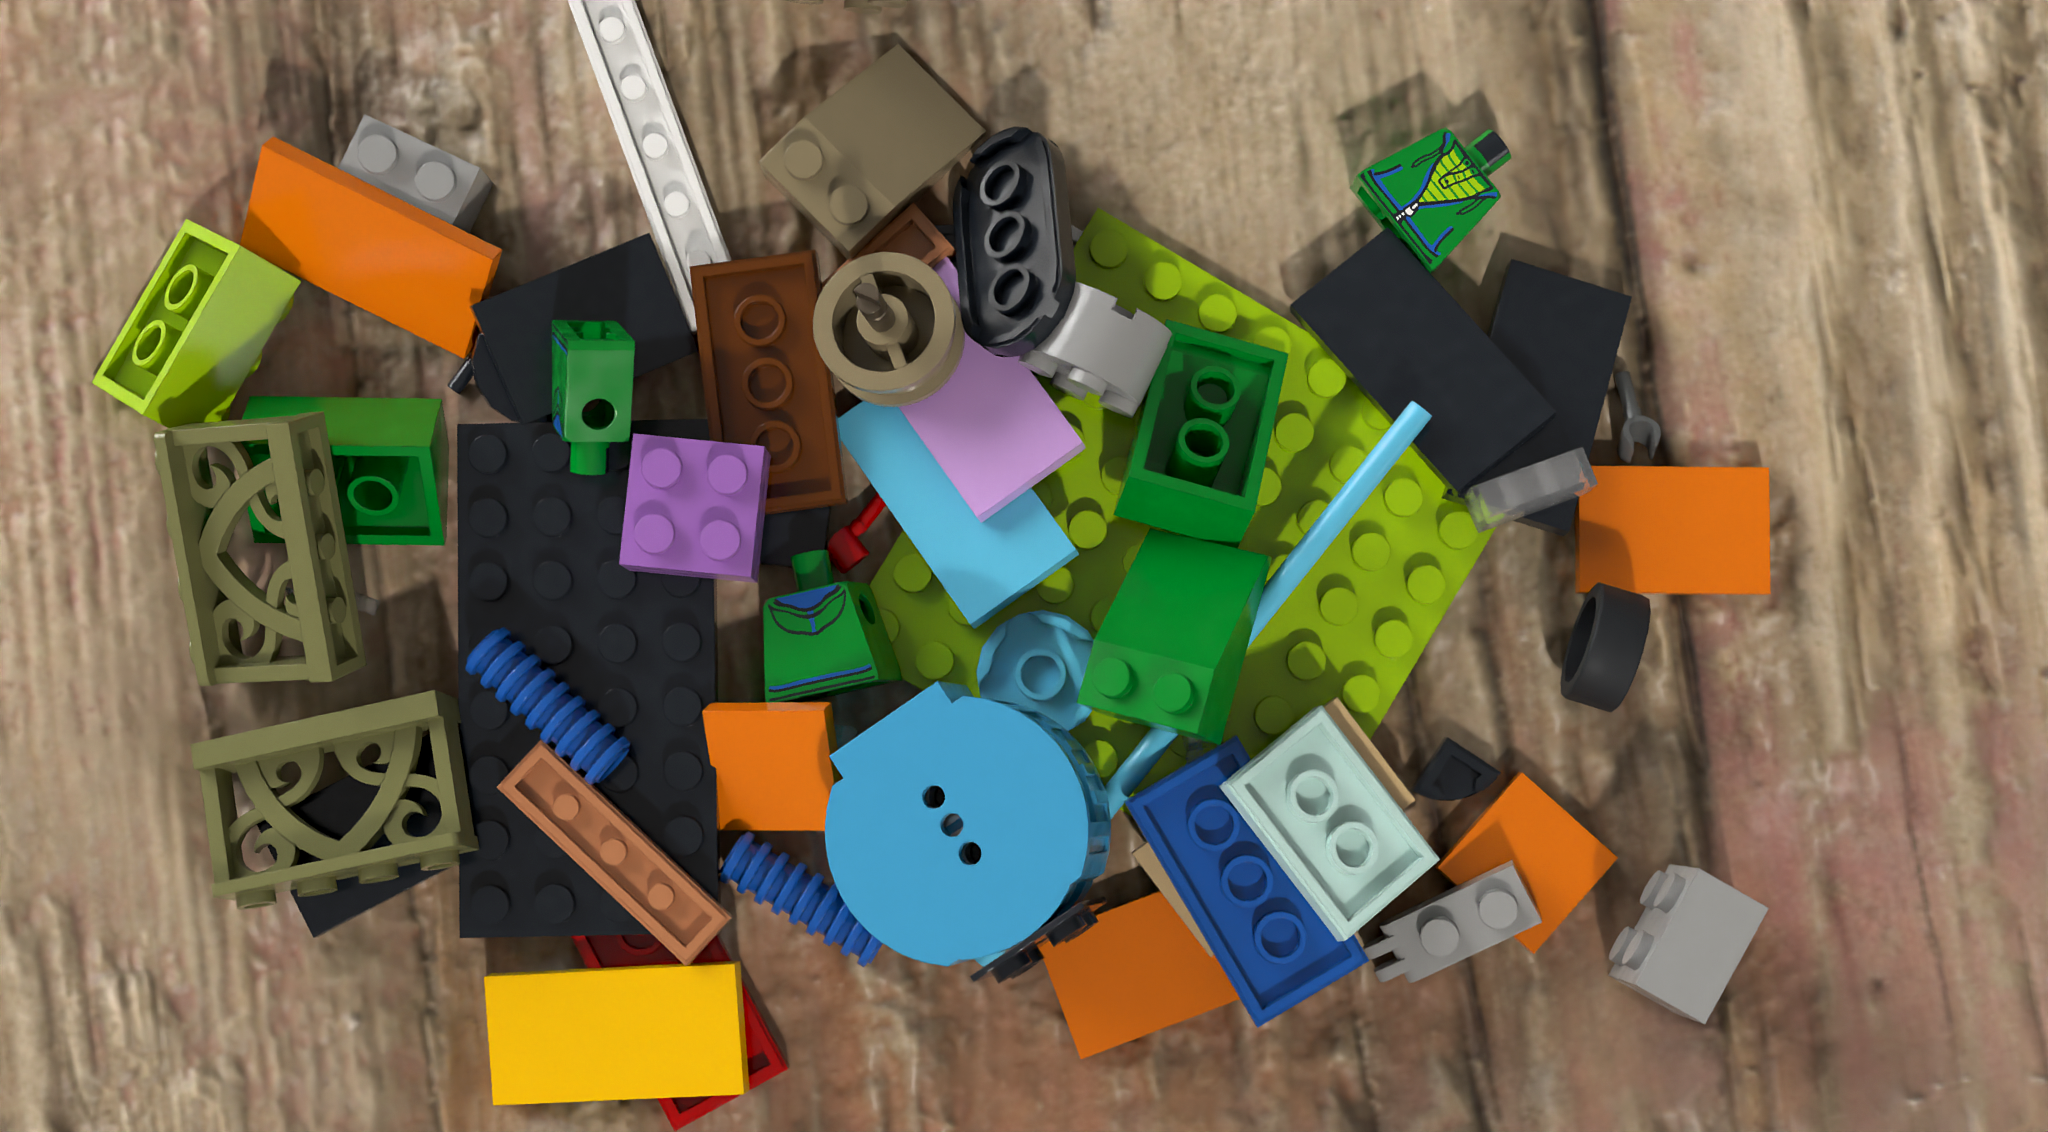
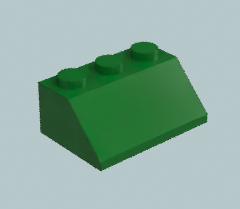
M249 397L242 420L293 416L300 413L324 411L346 544L445 546L447 538L449 444L442 399ZM268 439L240 441L248 452L254 467L271 458ZM277 499V503L270 506L272 507L274 512L279 517H281L279 502ZM251 506L247 508L254 543H286L285 539L274 535L260 523Z

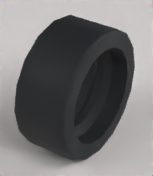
M1598 582L1590 590L1575 621L1563 662L1560 686L1561 695L1564 698L1607 712H1613L1621 705L1636 675L1646 643L1651 615L1650 600L1647 597Z

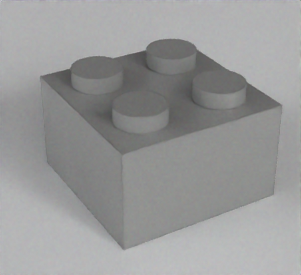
M1669 864L1665 873L1660 870L1656 871L1647 883L1640 898V904L1646 906L1635 928L1625 927L1616 939L1609 954V960L1615 964L1608 976L1677 1015L1706 1024L1769 908L1700 868Z

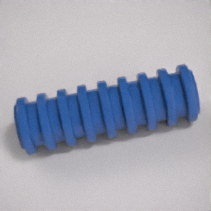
M502 627L492 631L470 653L466 661L465 670L470 675L479 673L482 676L480 684L484 688L488 689L493 686L497 690L495 698L499 702L508 700L512 704L510 707L512 714L515 716L523 714L527 717L525 726L530 730L540 729L542 731L540 739L544 743L553 741L557 745L554 752L559 757L568 755L572 759L569 766L574 771L582 768L587 773L584 780L589 785H593L596 782L600 783L625 758L629 752L628 748L631 742L626 737L618 740L613 735L616 728L610 723L603 726L599 722L601 714L594 709L588 712L584 708L586 700L581 696H576L575 698L570 696L571 687L566 682L557 684L554 681L556 673L552 669L547 668L543 671L539 667L541 659L537 655L533 654L528 657L525 654L527 646L522 641L513 643L510 640L512 634L510 630Z
M751 831L740 836L719 871L721 873L719 878L721 882L725 884L729 883L730 880L738 884L736 889L738 892L745 894L749 890L755 894L754 901L761 905L764 901L772 904L771 912L779 915L784 911L790 915L789 923L797 925L799 921L807 925L805 932L811 936L816 931L825 936L823 943L827 946H831L833 942L842 946L840 950L842 955L847 957L850 952L859 957L857 964L865 967L867 963H872L883 943L871 935L858 922L843 901L835 883L829 887L823 883L824 875L816 873L813 877L806 873L808 866L800 862L797 866L789 862V854L782 852L778 856L771 852L773 849L771 843L765 842L762 846L756 843V834Z

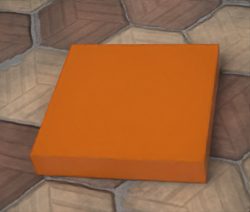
M831 702L710 703L702 711L710 765L716 768L720 830L825 831L826 810L831 789L835 783L842 779L840 772L829 757V755L838 750Z
M1518 772L1437 863L1435 868L1455 886H1458L1513 860L1542 916V923L1512 937L1530 953L1534 954L1618 857L1523 772Z

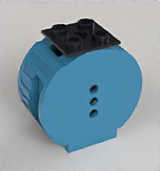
M937 681L829 755L843 779L832 786L826 810L825 843L830 871L836 887L850 912L881 943L911 959L947 967L1008 950L970 976L973 982L994 976L998 984L1010 977L1011 979L1018 977L1041 962L1045 957L1039 948L1050 941L1053 947L1064 941L1068 943L1099 922L1093 911L1107 903L1106 898L1103 896L1085 901L1083 899L1092 886L1093 880L1105 871L1111 842L1109 802L1100 774L1090 756L1081 744L1056 721L1020 704L974 697L967 685Z

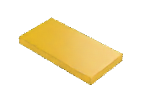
M740 961L690 963L687 966L684 964L491 973L484 976L493 1105L743 1095L749 1091Z

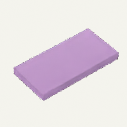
M946 256L932 269L941 277L960 309L957 269ZM965 332L962 358L949 381L930 397L912 405L899 407V409L975 516L982 523L1082 452L1086 447L1031 370L1018 363L1020 356H996L985 350Z

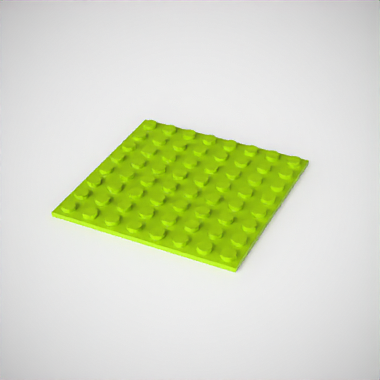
M1097 208L1074 246L1076 282L1118 298L1116 305L1126 309L1133 315L1138 308L1163 325L1166 319L1289 353L1256 510L1238 549L1269 555L1272 558L1266 584L1392 425L1309 332L1102 209ZM1031 370L1086 447L1082 452L1032 486L1034 492L1073 544L1079 555L974 629L903 529L869 585L899 664L902 679L922 691L937 681L967 685L974 697L981 698L976 670L983 645L999 625L1018 614L1045 610L1070 617L1088 630L1094 640L1149 529L1186 536L1113 515L1143 400L1133 418H1128L1102 406L1098 402L1101 396L1088 392L1084 400L1073 398L1052 387L1049 384L1052 378L1045 377ZM1408 446L1247 648L1221 743L1236 735L1250 759H1253L1314 707L1323 706L1334 697H1338L1371 740L1502 517L1442 499L1445 485L1417 453ZM1092 710L1083 723L1068 732L1088 753L1105 786L1151 727L1105 716ZM1178 735L1129 798L1216 747L1218 744ZM1124 803L1120 810L1132 816Z

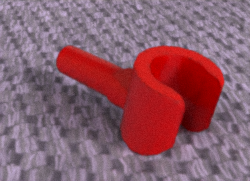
M878 492L875 493L858 517L853 519L849 526L847 525L836 532L829 541L827 550H829L830 560L842 574L850 571L870 554L858 537L867 531L886 506Z

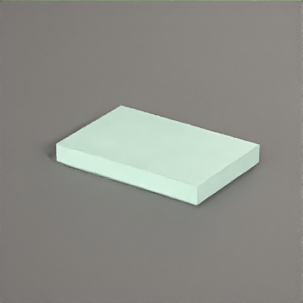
M1322 705L1314 707L1219 786L1338 942L1346 941L1440 860Z

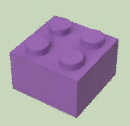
M633 433L619 564L629 571L758 583L771 455L765 446Z

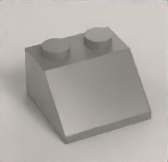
M365 114L338 169L470 233L494 184L480 167Z

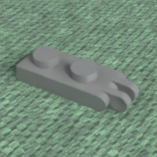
M1510 860L1383 921L1379 926L1384 935L1366 943L1362 949L1369 960L1390 951L1393 952L1395 958L1382 963L1374 969L1379 982L1388 981L1404 973L1408 983H1413L1542 923V916L1513 860Z

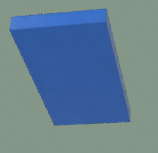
M1234 735L1222 742L1221 745H1217L1126 799L1124 803L1254 1024L1260 1027L1367 963L1369 959L1354 934L1346 941L1338 942L1219 787L1251 760L1239 738Z

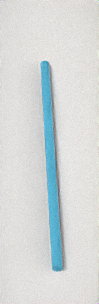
M1411 401L1264 585L1248 647L1431 419L1432 415L1417 403ZM1151 727L1104 786L1109 802L1111 819L1179 734ZM1006 951L976 958L975 960L985 967Z

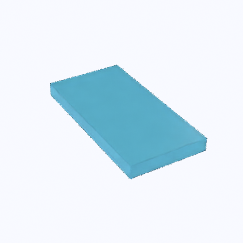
M862 401L838 418L841 441L974 629L1079 555L1032 487L981 523L899 407H883Z

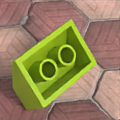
M186 219L91 383L140 414L167 428H173L186 423L227 421L231 411V402L244 380L250 377L258 368L262 359V349L276 324L284 320L289 314L294 303V293L301 280L241 245Z

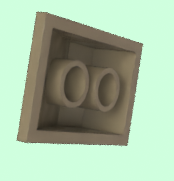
M897 44L807 114L759 161L765 178L847 259H852L912 203L916 204L986 135V130Z

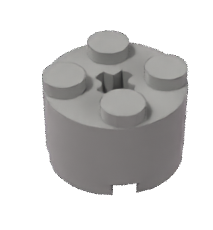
M1075 282L1074 294L1064 318L1040 345L1032 351L1020 355L1018 363L1040 375L1052 378L1049 384L1064 394L1084 400L1087 393L1090 392L1101 396L1098 402L1102 406L1122 416L1133 418L1167 349L1172 332L1161 322L1138 308L1133 315L1126 309L1116 305L1118 298L1085 284Z

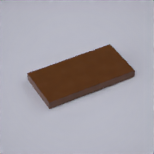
M814 249L689 266L710 441L765 446L771 455L765 515L848 504L833 372L821 358L813 334L814 310L819 295L823 290L818 252Z

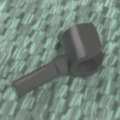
M1619 372L1614 375L1623 408L1625 423L1617 445V455L1623 462L1630 463L1634 452V442H1639L1647 448L1649 459L1653 460L1661 436L1660 427L1653 419L1643 416L1642 410L1638 405L1630 372Z

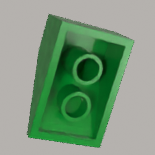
M1166 319L1164 325L1172 332V336L1144 395L1113 515L1200 540L1238 548L1256 510L1289 353Z
M1150 528L1094 639L1076 703L1105 716L1221 745L1272 558L1269 555Z

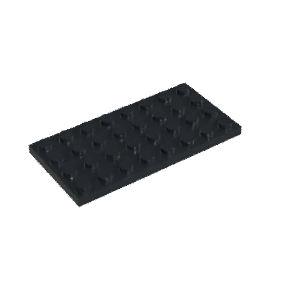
M707 419L631 420L629 441L610 442L609 473L603 475H580L570 472L571 442L562 440L554 428L553 422H532L525 425H520V423L457 424L458 707L461 718L459 737L474 835L477 836L479 850L459 854L460 938L651 934L497 788L505 777L541 740L540 734L542 732L538 728L530 730L525 726L527 717L523 714L519 716L510 712L512 704L508 700L499 702L495 698L497 690L493 686L488 689L484 688L480 684L482 676L479 673L470 675L465 670L467 658L474 648L488 634L502 627H506L512 632L510 640L513 643L522 641L527 646L525 654L528 657L534 654L541 659L539 667L543 671L550 668L556 673L554 681L557 684L566 682L571 687L570 696L573 698L581 696L586 700L584 708L588 712L593 709L601 714L599 722L603 726L607 723L612 724L616 728L613 735L618 740L626 737L631 742L628 748L629 752L620 764L604 780L593 785L721 904V881L719 880L720 821L716 768L710 765L702 711L710 703H718L717 579L629 571L619 564L633 433L710 441ZM553 741L549 742L550 745L556 748L557 745ZM568 755L564 756L567 761L571 762L572 759ZM582 768L578 770L585 777L587 773Z

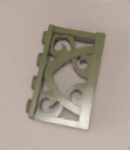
M324 411L300 413L293 416L186 423L156 432L154 434L156 449L155 465L161 476L167 510L166 526L173 543L179 576L178 592L184 604L190 637L189 653L195 665L198 684L200 686H213L224 683L309 680L310 683L333 682L366 666ZM268 439L271 458L254 467L248 452L240 441ZM208 446L220 449L231 459L239 475L238 480H236L232 471L226 466L219 463L209 465L206 449ZM210 467L213 469L216 475V484L214 486L212 482ZM277 499L279 502L281 517H279L270 506L277 503ZM249 506H251L255 516L267 530L285 539L289 561L283 563L275 571L269 582L267 594L241 571L227 552L235 527ZM292 579L294 594L286 595L284 605L286 586L288 581ZM237 621L240 622L243 627V636L241 640ZM260 624L264 625L265 639L261 650L254 657L244 655L241 641L255 635L259 630ZM283 635L303 642L305 655L277 657Z
M432 690L190 744L193 768L200 771L214 884H211L213 898L236 901L238 910L262 908L277 903L276 893L297 889L299 897L327 894L338 890L336 880L358 876L359 883L361 884L388 881L399 877L398 867L420 863V868L423 871L449 868L460 864L459 854L479 850L478 838L474 835L458 724L461 723L458 698ZM428 730L430 732L436 778L415 774L420 756L422 733ZM373 743L379 745L381 755L374 763L389 765L386 773L372 772L362 765L361 755L368 745ZM335 751L338 761L349 775L360 782L380 787L365 814L340 841L318 831L291 809V807L303 801L315 788L322 774L324 753ZM295 761L301 769V778L292 789L280 796L276 789H281L291 784L283 780L281 770L286 763ZM233 773L238 774L248 797L256 807L239 818L237 817L232 781ZM410 787L424 788L436 796L441 805L442 816L438 826L430 834L423 837H414L407 830V821L411 815L420 813L428 817L422 805L405 799ZM266 820L272 828L265 830L258 837L254 846V853H260L263 848L272 845L276 848L277 860L270 868L255 872L244 863L241 846L250 829ZM384 833L393 844L369 850ZM300 849L323 859L296 866L300 857Z

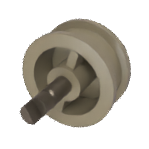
M878 252L849 262L839 269L826 283L819 295L814 310V340L824 363L850 393L874 405L902 407L918 403L930 397L949 381L962 358L965 330L961 320V312L956 301L941 277L930 266L906 254Z

